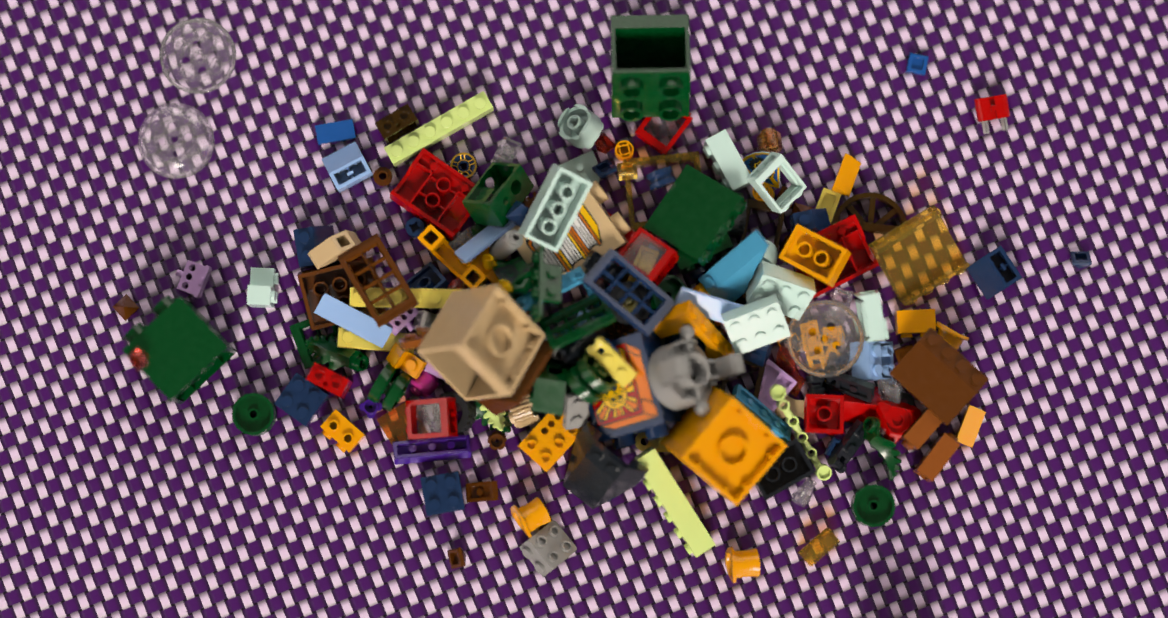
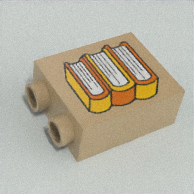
M596 180L592 182L593 185L558 252L556 253L544 247V263L562 266V275L581 266L585 274L589 272L582 264L592 249L604 256L610 248L617 252L628 243L624 235L631 231V228L618 211L611 217L607 213L602 203L607 201L609 197ZM516 225L512 229L519 231L520 227ZM522 235L523 244L517 250L525 262L529 264L531 263L533 251L540 244Z

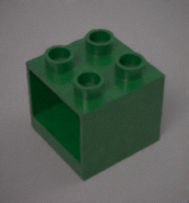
M689 15L611 16L612 118H621L628 122H634L642 117H660L665 121H675L680 117L689 116L691 80Z
M168 295L152 309L157 318L148 326L139 322L125 334L123 338L129 344L122 351L171 402L182 405L237 351L191 302L181 296L177 299H172Z

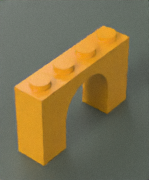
M431 224L417 237L419 242L469 289L483 287L488 282L487 276L470 262L467 264L461 263L455 255L456 249Z
M690 300L674 305L653 330L662 339L679 333L683 325H691L695 331L694 335L700 338L706 346L704 354L707 359H718L735 353L732 344Z

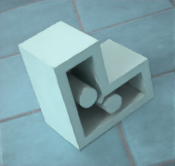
M251 267L250 285H248L247 305L250 307L274 308V304L278 303V292L275 291V284L279 283V273H276L274 268Z

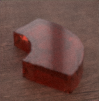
M781 345L777 353L776 365L797 381L790 391L793 396L797 397L806 379L800 375L797 369L796 360L798 354Z

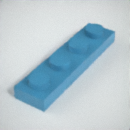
M737 384L733 387L732 397L785 444L790 442L792 428L743 386Z

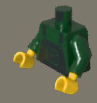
M483 255L482 262L484 268L491 269L492 266L494 267L493 271L499 280L498 285L513 301L527 294L533 287V280H531L533 262L526 264L522 257L511 261L497 259L493 261L494 257L492 255Z

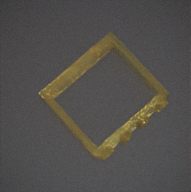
M699 151L623 159L630 228L634 229V232L640 227L646 230L644 226L647 221L635 222L629 169L693 162L694 168L701 172Z

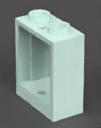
M771 152L746 177L771 211L780 214L787 211L790 204L799 198L807 188L783 155L776 152ZM779 167L790 181L791 186L774 201L762 186V183Z

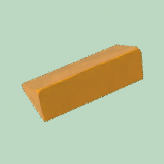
M845 153L831 190L849 197L861 163Z
M972 405L967 406L956 435L958 443L973 448L986 414L985 411Z

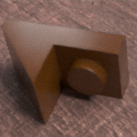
M497 481L465 483L467 503L499 500Z

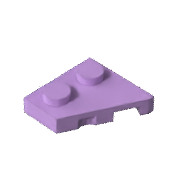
M768 359L758 400L774 412L777 406L776 400L769 393L771 386L774 384L782 385L786 389L787 396L797 381Z

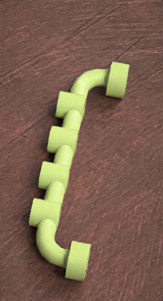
M774 384L769 390L770 396L776 400V406L786 416L785 422L792 427L795 432V439L797 438L799 443L802 444L804 452L816 468V476L822 481L828 480L832 475L831 468L826 464H821L817 457L816 449L808 441L807 433L799 425V419L790 410V403L785 399L786 389L780 384Z

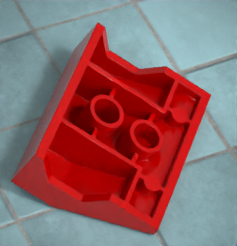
M423 148L397 187L390 192V199L427 225L431 224L452 242L471 216L462 201L474 187L475 183Z
M855 214L816 232V234L847 249L851 255L833 287L814 278L816 293L813 298L879 266L868 247L865 234ZM793 266L795 272L812 277Z

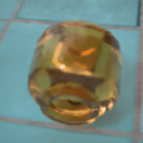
M766 128L760 131L756 138L759 152L779 153L783 149L780 132L775 131L774 128Z

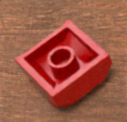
M805 394V433L844 434V395Z

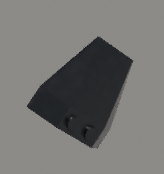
M587 422L576 436L563 486L590 508L595 509L636 486L649 470L634 458L627 465L598 442L603 433Z

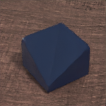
M516 200L506 214V217L521 227L529 209Z

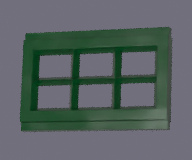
M594 293L540 319L539 323L554 351L617 320L610 306ZM600 302L601 306L589 312L586 311V308ZM582 311L583 315L568 321V317ZM600 312H605V315L591 321L590 317ZM584 320L587 321V324L582 325L574 330L571 327ZM559 321H564V324L550 330L549 326ZM565 329H568V333L558 338H554L553 335Z

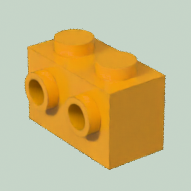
M935 309L899 310L894 312L896 335H901V338H912V334H920V337H922L930 328L936 331Z
M336 409L320 426L323 429L321 433L329 440L331 438L335 439L338 442L336 446L342 452L347 450L351 453L366 436Z

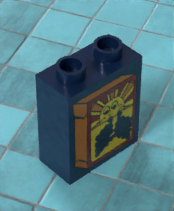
M654 331L648 337L638 332L610 341L620 351L619 354L639 374L625 388L616 381V385L608 393H604V396L596 404H589L588 409L592 425L603 433L598 442L612 441L614 450L636 445L634 435L642 432L646 433L647 440L670 435L668 425L681 421L679 410L669 409L657 399L648 377L650 357L656 349L662 347L660 337Z

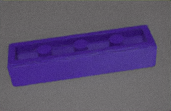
M469 434L393 442L394 464L401 465L470 458Z

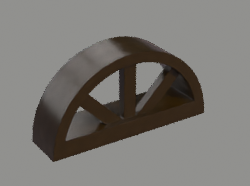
M867 192L850 197L837 209L831 221V225L841 221L838 218L842 211L847 208L852 215H856L863 232L902 237L908 235L907 219L902 209L892 199L879 193ZM870 199L867 222L854 208L852 203ZM876 201H880L892 209L877 222L873 223ZM896 214L900 226L884 225L887 220Z

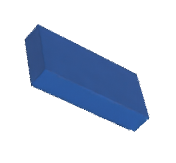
M353 119L315 125L318 145L356 139Z

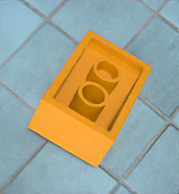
M797 224L778 258L833 287L851 253L836 243Z

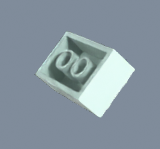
M726 129L706 139L702 150L707 159L711 158L715 174H720L722 178L721 184L734 192L750 185L746 179L750 173Z
M762 260L747 286L746 300L747 303H752L776 294L783 315L799 320L816 293L814 278Z
M776 294L721 314L735 353L743 354L791 336Z

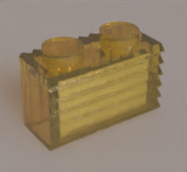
M825 528L803 547L798 554L808 566H813V564H816V561L822 559V556L828 554V551L834 549L837 543L840 544V541L829 528Z

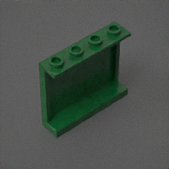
M687 164L644 228L654 237H659L704 266L712 258L716 247L720 246L727 231L732 229L738 215L743 213L747 203L739 194Z

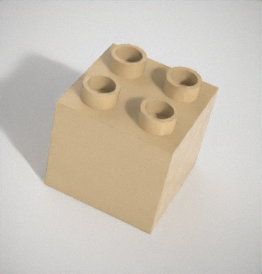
M498 284L452 291L418 347L417 352L465 401L511 396L546 335Z

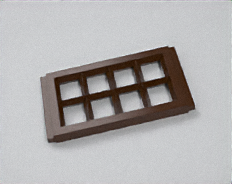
M377 233L337 257L379 328L419 304ZM377 246L382 257L370 264L364 253ZM362 256L367 266L354 273L349 262ZM385 260L391 270L378 277L373 267ZM370 270L375 280L362 287L357 276ZM394 274L399 285L386 291L381 281ZM378 283L383 294L371 301L365 290ZM402 288L407 299L395 305L389 295ZM386 297L392 308L379 315L373 304Z

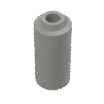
M509 230L490 246L489 254L494 257V260L503 261L523 244L522 235L517 230Z

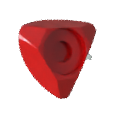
M880 401L876 409V417L880 419L881 425L879 434H882L884 439L896 444L921 416L920 409L901 401Z

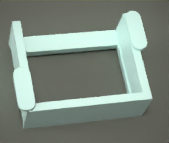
M875 290L852 293L858 298L855 302L860 334L863 335L860 338L866 342L889 339L886 318H883L880 293H875Z

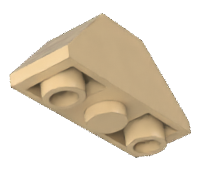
M344 230L330 236L309 251L308 255L318 270L338 261V256L360 244L361 241L355 232Z

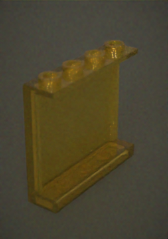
M931 205L868 245L899 302L904 306L914 304L919 297L930 294L935 287L948 283L951 277L964 273L966 268L970 266L964 260L942 220V213L934 205Z

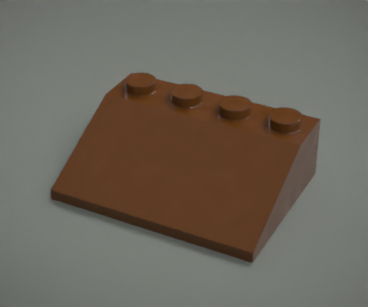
M373 254L366 255L370 264L374 262ZM362 256L349 262L354 273L367 266ZM337 262L318 270L313 268L298 272L297 277L311 330L336 325L314 312L324 293L347 305L350 304V287H354L342 264ZM374 266L373 269L378 276L376 266ZM370 270L357 276L362 287L375 280ZM377 283V284H375L374 286H372V287H370V288H380V287H379V285H378V283ZM353 307L368 316H372L367 307ZM375 308L378 314L386 311V308Z
M932 328L920 338L889 373L946 425L959 414L989 380Z
M548 340L542 341L511 396L479 399L478 402L494 415H499L520 405L554 352Z

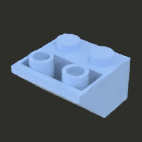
M356 142L322 159L339 193L373 176Z
M862 341L850 343L853 377L865 381L894 380L889 374L894 368L893 342Z

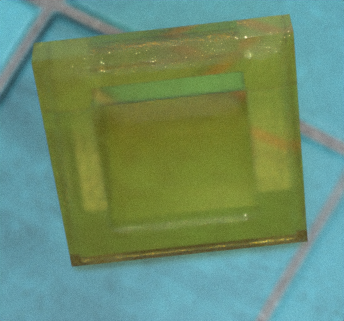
M635 161L617 164L618 181L638 179Z

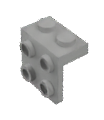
M569 387V393H565L563 427L565 430L584 427L590 416L589 403L578 397L571 387Z
M554 520L519 547L523 555L530 560L535 570L543 577L577 550L575 544Z

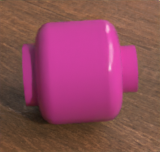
M423 369L418 379L411 378L410 384L412 387L410 390L416 397L422 396L426 398L438 388L437 381L439 379Z

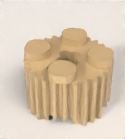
M529 392L522 403L510 409L511 412L508 413L511 423L519 429L541 421L537 414L540 412L532 411V403H529Z

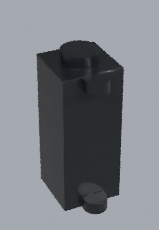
M600 328L560 347L558 351L563 355L561 359L568 366L571 364L578 366V362L588 354L586 348L589 345H593L599 335L604 339H607L610 335L603 328Z

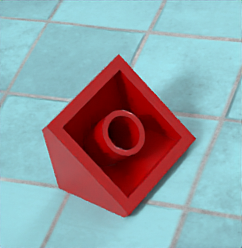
M874 387V399L871 403L843 393L844 422L855 423L857 419L864 422L867 417H876L877 405L880 401H883V388Z

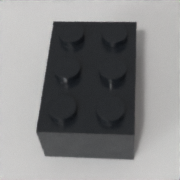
M797 438L786 444L787 447L755 484L764 501L816 472Z

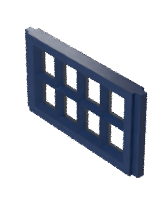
M611 248L582 280L586 287L647 337L676 304L672 298ZM614 260L624 268L616 278L606 271ZM627 271L637 279L629 289L619 282ZM603 273L613 281L605 291L595 284ZM640 282L650 290L642 300L632 293ZM616 284L626 292L618 302L608 295ZM653 293L663 301L655 311L645 304ZM629 295L639 303L631 313L621 306ZM642 306L652 314L644 324L634 317Z

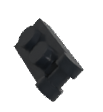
M827 366L824 369V375L826 376L824 381L825 387L869 403L874 399L875 384L836 371L833 366Z
M858 419L855 421L827 459V463L834 467L838 473L846 471L847 463L865 441L863 438L862 421Z

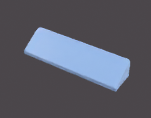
M509 220L504 227L488 225L457 249L455 255L461 263L467 264L506 232L515 227L516 224Z
M681 287L675 298V305L690 300L707 319L723 323L722 313L743 306L685 287Z
M326 293L322 296L314 312L380 348L384 347L393 330L387 325L379 328L372 317Z

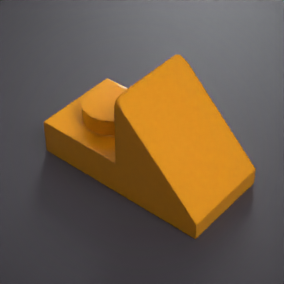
M395 342L386 357L393 368L401 369L414 379H418L427 364L426 361L408 349L404 350L397 342Z

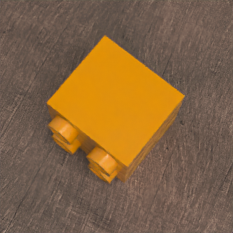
M712 386V391L707 401L710 406L709 413L706 416H699L695 412V406L690 407L681 417V421L677 422L669 431L670 435L665 436L660 443L713 490L737 506L787 445L732 396Z

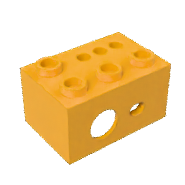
M547 414L518 446L542 469L548 472L572 446L576 436L583 427L565 430L563 427V415Z

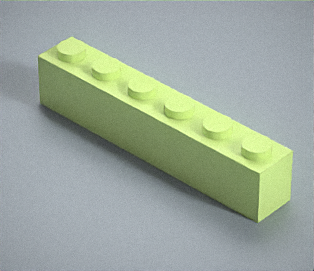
M482 91L389 144L384 149L394 167L419 154L423 148L427 149L491 113L494 111V108L485 92Z
M651 446L635 456L634 459L649 470L644 476L643 484L648 491L652 489L655 494L653 497L658 507L662 506L666 511L663 513L669 523L673 522L676 528L673 530L679 539L683 538L686 544L683 546L688 554H693L697 558L716 544L656 450Z

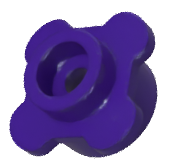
M368 398L359 406L361 411L367 413L368 418H374L375 414L383 408L381 403H375Z

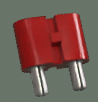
M1007 94L974 99L977 122L982 123L983 134L990 133L988 120L999 118L1002 131L1008 130L1007 117H1010Z

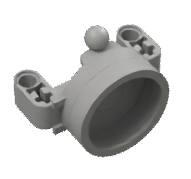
M683 325L679 331L681 338H683L682 340L662 346L651 355L648 364L649 382L657 399L667 408L683 410L695 406L697 415L706 416L710 411L707 401L709 400L708 397L712 391V386L718 385L717 381L727 380L746 373L742 353L730 354L718 359H707L704 352L697 346V340L692 339L695 332L694 328L691 325Z

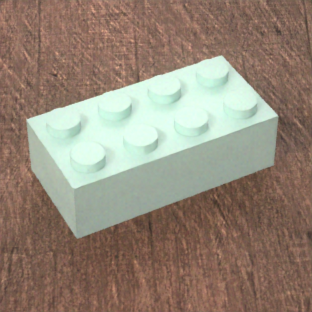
M553 163L518 233L557 253L593 183Z

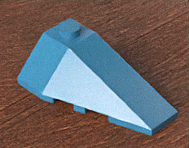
M755 230L699 279V282L710 295L735 302L746 292L747 286L753 278L754 272L761 262L769 243L758 230Z

